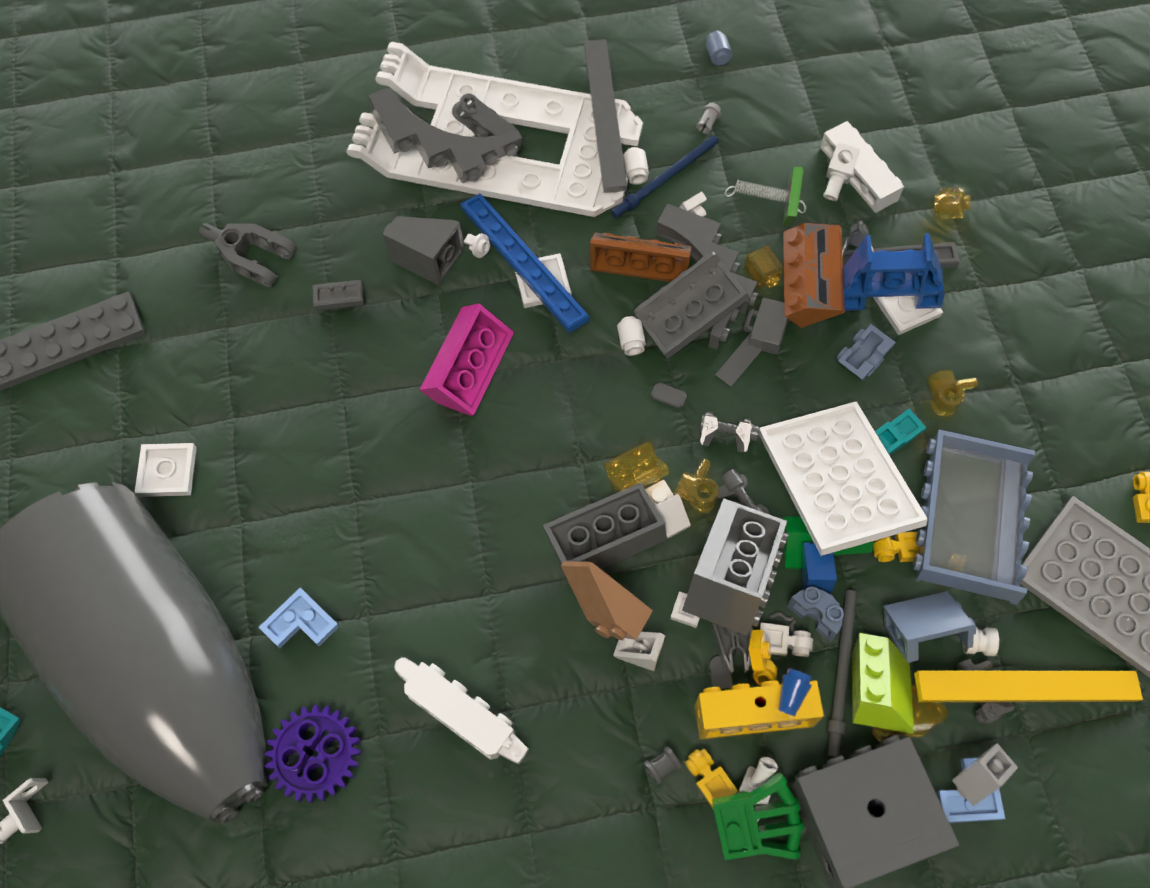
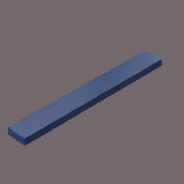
M481 193L460 204L462 211L482 234H486L489 237V242L568 333L589 322V315Z

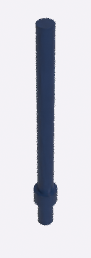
M715 135L711 136L636 193H630L623 198V202L611 210V215L617 219L627 210H633L639 205V201L719 143L718 138Z

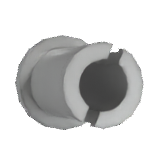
M709 103L704 107V113L696 126L700 132L703 126L706 125L703 133L708 134L715 120L720 117L721 108L715 103Z

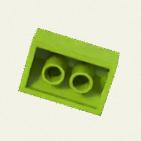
M859 633L852 653L853 723L913 734L914 721L910 662H906L898 648L889 638Z

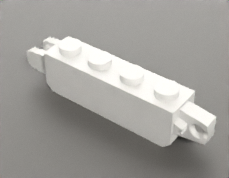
M401 657V659L396 661L395 671L406 681L404 684L405 694L408 695L411 701L487 758L496 759L501 755L519 765L529 750L515 736L514 729L511 728L513 725L512 721L501 713L496 717L488 711L490 705L478 696L473 700L465 694L467 688L458 681L454 680L450 683L443 677L445 672L432 663L429 667L422 662L417 666L405 657Z

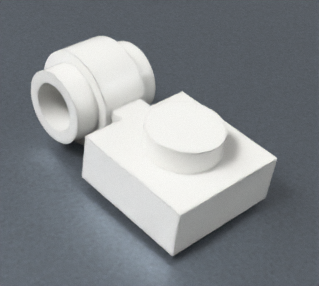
M768 623L760 624V630L764 631L765 641L770 642L771 654L786 656L787 647H790L792 655L808 657L809 652L813 649V639L809 632L794 631V635L789 636V626Z

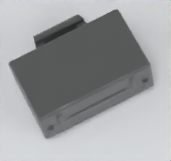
M763 297L758 311H754V309L748 311L743 330L751 333L749 339L750 346L763 349L762 351L778 354L788 322V317L784 316V302ZM752 316L756 317L753 327L749 326Z

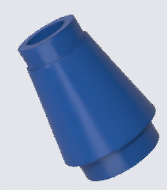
M788 669L787 674L783 675L778 711L796 716L797 711L812 687L810 684L811 676Z

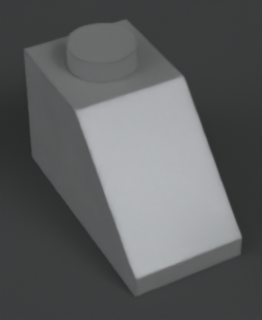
M997 743L962 770L952 781L956 784L960 795L968 799L974 806L998 790L1018 767Z

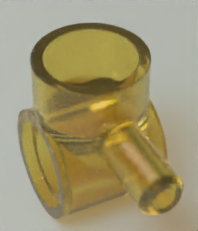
M951 370L934 373L928 378L933 395V410L942 416L953 415L965 398L964 390L976 388L978 380L975 377L956 380ZM944 397H948V398H950L952 401H948V400H946Z
M707 459L701 460L694 475L688 472L683 474L674 495L679 494L681 499L689 502L699 512L712 510L719 493L716 482L710 478H704L711 466V462ZM707 492L711 497L704 499L698 493Z

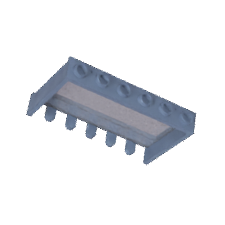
M938 430L934 439H929L926 448V454H930V458L924 467V476H927V483H924L921 491V498L925 499L924 506H921V509L928 520L926 526L919 529L916 536L915 544L919 546V554L916 553L913 561V570H917L915 581L920 582V580L1007 600L1011 604L1017 605L1027 594V588L1020 587V582L1027 574V566L1021 565V560L1029 547V542L1023 541V534L1030 525V518L1024 517V512L1032 498L1030 494H1026V488L1033 477V472L1027 471V466L1035 456V451Z

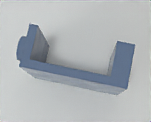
M948 591L884 606V629L907 663L918 661V642L957 634L967 648H973L974 635L976 634L975 623L972 618L967 617L962 610L961 604L955 601Z

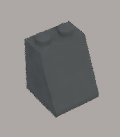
M396 216L392 223L385 227L383 232L391 262L437 285L441 284L465 250L460 222L456 220Z

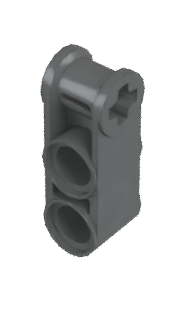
M464 94L460 101L454 104L452 108L454 118L478 137L498 136L516 131V128L511 123L500 117L493 109L486 106L473 94Z

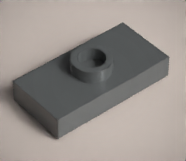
M362 280L313 285V307L315 310L364 305Z

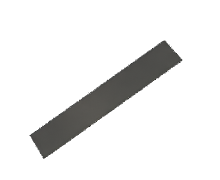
M751 333L715 374L730 387L763 350L749 345Z

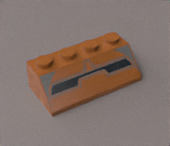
M803 223L784 231V316L803 328L845 313L842 227L839 225Z
M595 233L590 242V270L672 282L683 271L689 269L692 246L681 243H665L659 240L637 239L632 236H616L610 233Z

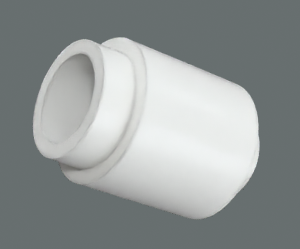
M637 147L628 149L623 154L626 177L631 184H642L648 179L649 174L645 151Z
M633 316L623 318L617 325L621 349L629 356L644 352L646 341L642 321Z

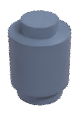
M714 31L707 36L706 48L711 62L714 65H724L729 62L733 53L726 35L720 31Z

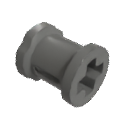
M668 746L663 749V753L650 762L647 760L643 762L645 770L656 785H660L662 783L661 779L674 770L678 771L682 768L679 760Z

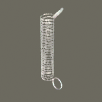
M741 180L740 183L743 185L742 194H743L745 185L748 187V192H749L750 187H751V188L753 189V194H754L755 189L752 187V183L750 184V187H749V185H747V182H746L745 185H744V183H742V180ZM756 184V186H755V188H756L755 197H756L757 191H758V195H757V197H758L760 191L758 190L757 184ZM761 185V188H760V190H761L760 198H761L762 193H763V198H764V195H765V193L763 192V190H764V191L766 192V196H765V199H766L768 192H767V190H765V186L763 187V190H762V186H763V185ZM730 186V187H728V188L726 189V191H727V190H728L729 188H731V187H734V188H735L734 192H733L731 195H726L727 197L732 196V195L735 193V191H736V187H735V186ZM769 187L768 191H769V193L771 194V198H770V200H771L773 194L771 193L770 187ZM774 188L773 193H774V195L776 196V201H777L778 196H777L776 193H775V189H776V188ZM782 190L781 195L784 197V201H783V203H784L786 197H785V195H783V190ZM799 201V202H802V203H803L804 208H805V209H804V212H805V211H806V206H805L804 202H803V201Z

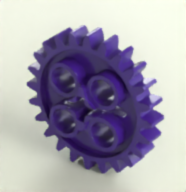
M317 705L313 706L311 713H309L307 708L302 707L301 716H298L293 711L290 712L292 721L287 722L281 719L280 721L284 728L282 730L273 729L272 731L278 737L276 740L267 741L268 744L274 747L272 751L265 752V756L273 760L266 764L265 768L275 770L269 776V779L272 781L279 780L275 788L280 791L286 788L284 795L288 798L292 797L296 792L295 800L298 802H302L305 795L307 802L311 804L314 803L316 795L324 802L326 801V792L336 797V787L338 785L344 789L347 788L344 781L345 777L355 778L353 773L350 772L351 767H360V764L353 760L354 757L362 755L360 750L354 748V746L361 743V740L357 737L352 738L357 729L354 726L347 728L351 721L347 717L340 720L342 713L338 710L331 715V708L325 706L322 713ZM310 727H315L316 733L314 737L310 740H304L305 731ZM328 730V735L323 738L324 732ZM339 741L340 748L337 753L329 755L328 746L330 743ZM311 749L319 753L316 758L309 755ZM293 753H298V763L289 767V756ZM323 767L324 774L322 778L318 781H313L312 772L314 769ZM303 771V776L298 777L299 772Z

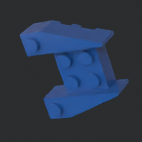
M925 233L920 251L907 249L889 252L886 250L871 252V235H866L843 267L845 310H864L866 297L914 296L915 309L942 307L945 296L943 269L929 233Z

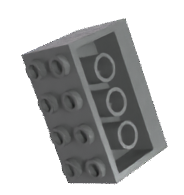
M723 498L694 572L682 611L748 636L751 625L758 626L763 610L758 608H765L770 591L765 588L766 586L771 588L776 575V571L772 570V567L777 568L783 552L778 551V548L783 549L788 538V533L784 532L787 521Z

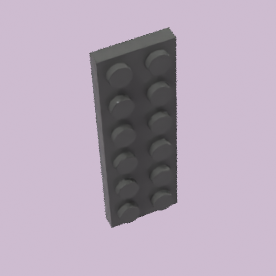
M125 292L0 340V391L146 335L130 292Z

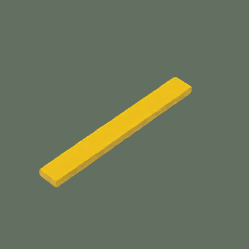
M917 671L914 673L919 702H1138L1143 700L1137 671Z

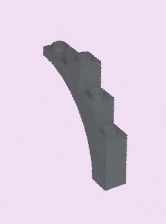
M391 87L368 95L369 109L394 154L400 151L406 152L413 146H416L428 169L434 166H442L450 160L462 183L479 179L483 175L485 164H493L499 158L506 155L512 156L520 150L522 136L518 130L489 137H471L449 133L426 123L414 115L400 102Z
M667 204L658 220L657 236L673 244L681 243L692 246L690 257L695 263L710 252H715L750 297V299L713 325L708 347L718 350L721 342L726 343L731 329L728 327L730 322L735 323L739 313L746 314L749 306L754 307L759 293L755 292L757 282L737 275L740 263L737 262L739 252L719 245L722 239V234L719 233L721 223Z

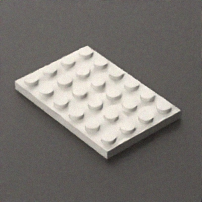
M857 402L759 428V436L821 556L926 526L928 520Z

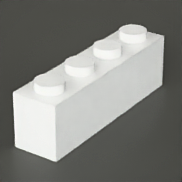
M846 121L824 133L820 148L830 160L837 143H843L860 149L849 182L875 213L899 200L904 188L902 182L888 169L887 164L875 154L873 148L863 140L857 129L853 128ZM842 151L838 155V160L841 163H849L852 160V155L848 151Z

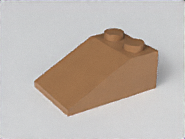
M563 561L561 567L587 621L595 626L594 631L607 639L612 636L621 641L625 638L637 640L653 610L592 562Z

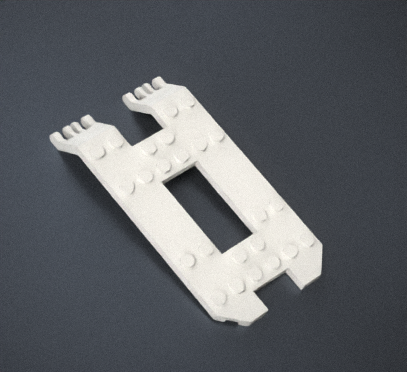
M389 43L387 48L389 54L384 55L383 62L380 65L382 71L377 73L376 82L380 85L391 87L414 106L436 109L431 123L432 126L445 132L476 137L470 129L457 121L452 114L454 104L459 102L464 94L470 93L509 123L569 134L560 165L506 155L499 158L493 164H485L483 175L479 179L462 183L450 160L442 166H434L428 169L416 146H413L406 152L400 151L394 154L373 114L362 113L359 122L362 125H358L352 137V141L355 144H350L347 149L349 156L362 159L387 178L476 195L481 193L482 196L595 217L623 202L626 191L603 193L590 94L429 66L403 44ZM615 99L621 144L638 146L643 122L638 116L635 117L626 101Z

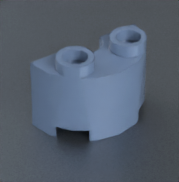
M870 324L866 330L861 329L853 338L855 344L849 349L845 347L836 359L843 367L864 381L866 376H871L885 360L883 357L894 347L895 341Z
M808 587L806 590L799 591L791 598L787 605L801 619L807 616L814 618L817 623L815 630L830 643L842 626L843 609L832 595L816 587Z

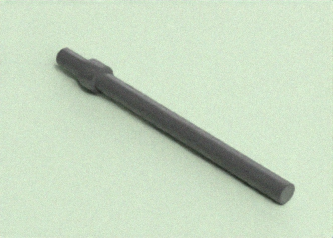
M846 590L832 719L828 721L827 733L830 734L827 755L829 758L840 756L841 737L845 736L846 723L843 722L857 597V592L853 590Z

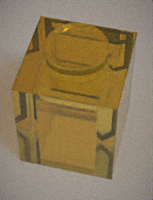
M767 245L747 254L744 269L750 278L757 282L756 287L760 290L764 287H772L779 282L783 266Z

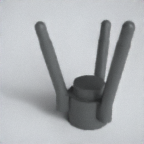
M858 221L857 224L850 228L849 236L844 239L842 246L843 256L850 244L858 247L866 235H869L868 227L863 224V221ZM871 240V252H875Z

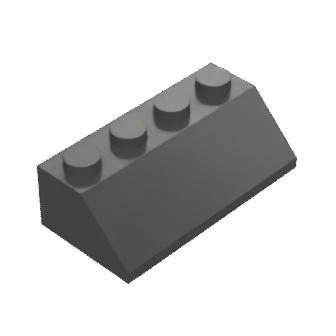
M642 483L543 525L556 561L568 584L569 582L561 567L563 561L592 562L598 568L603 569L666 541L665 522Z

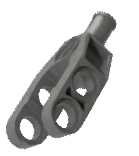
M203 223L202 225L206 229L203 227L199 229L200 237L215 242L221 256L233 272L266 287H272L278 275L259 265L258 261H250L243 258L249 246L255 245L287 260H290L297 250L296 245L291 240L256 224H227L221 230L209 223Z

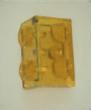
M648 441L604 464L611 486L617 492L642 483L643 486L656 483L670 473L667 464L655 455L653 446Z

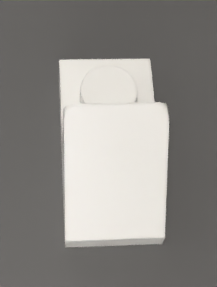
M665 480L645 489L665 522L667 539L691 526L679 494L673 495Z

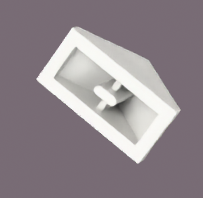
M641 632L637 640L627 638L623 641L618 640L613 656L654 671L663 647L665 635L662 633Z

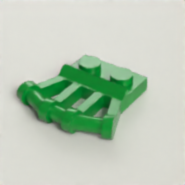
M782 773L772 776L767 783L752 792L742 791V794L712 799L725 860L760 854L789 859L800 858L801 848L799 843L801 832L805 829L804 820L800 818L798 812L801 809L800 801L793 796L786 786L787 780ZM774 792H777L782 800L779 803L754 807V804ZM787 814L788 820L786 822L758 826L757 819ZM788 835L787 843L784 845L761 841L764 838Z

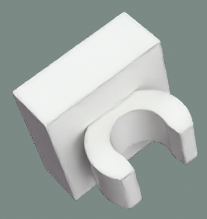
M700 192L682 203L679 208L704 217L706 212L702 205L707 198L703 192Z

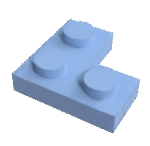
M301 588L259 626L279 648L300 628L320 646L340 627Z
M977 758L960 760L962 770ZM999 789L974 806L968 799L963 798L958 790L936 792L949 823L1005 819Z

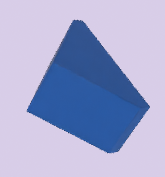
M803 543L802 590H806L808 587H816L831 595L837 581L833 553L821 556L814 543Z

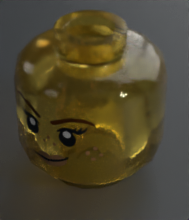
M962 187L942 188L939 194H935V214H939L941 219H960L964 216L965 210H970V195H965V190Z

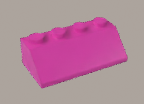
M479 303L462 307L420 391L442 406L474 416L514 332Z

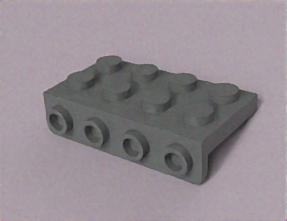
M710 252L688 270L683 271L668 285L663 286L652 297L643 301L634 310V314L642 321L644 328L668 359L750 299V297L721 262L715 252Z

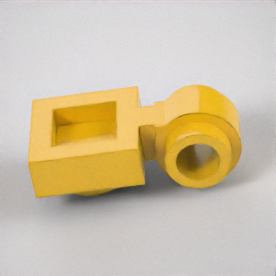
M1140 472L1133 477V487L1135 490L1140 491V494H1136L1133 497L1137 523H1150V472Z
M918 532L896 534L895 540H891L890 536L875 540L873 545L874 556L878 558L879 562H889L894 560V555L898 553L900 562H913L916 553L919 554V546L915 544Z
M752 630L748 649L754 671L753 678L761 686L763 682L776 680L777 667L769 660L771 658V645L769 641H765L764 631Z
M704 748L701 751L697 749L688 755V760L685 761V764L694 777L698 774L704 777L696 785L712 809L713 798L731 796L738 792L721 766L713 772L711 771L710 766L714 762Z

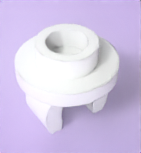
M481 233L477 236L468 234L464 240L465 244L470 245L469 249L472 250V254L475 257L482 258L490 249L489 237L486 234Z

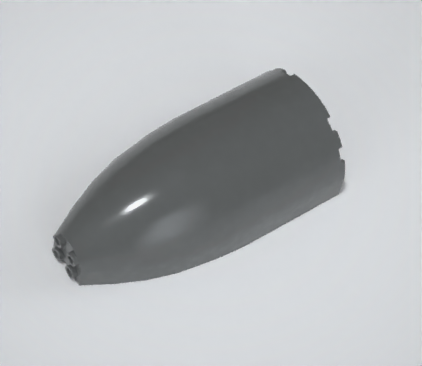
M97 482L78 485L73 492L62 495L59 491L39 500L18 513L0 528V615L48 692L71 722L110 763L139 785L176 806L218 824L221 822L227 823L236 817L239 813L237 808L243 802L247 801L250 804L259 799L264 793L262 790L269 786L268 769L265 768L267 756H265L266 745L260 708L249 671L229 628L212 599L143 502L124 485L111 482L109 486H99Z

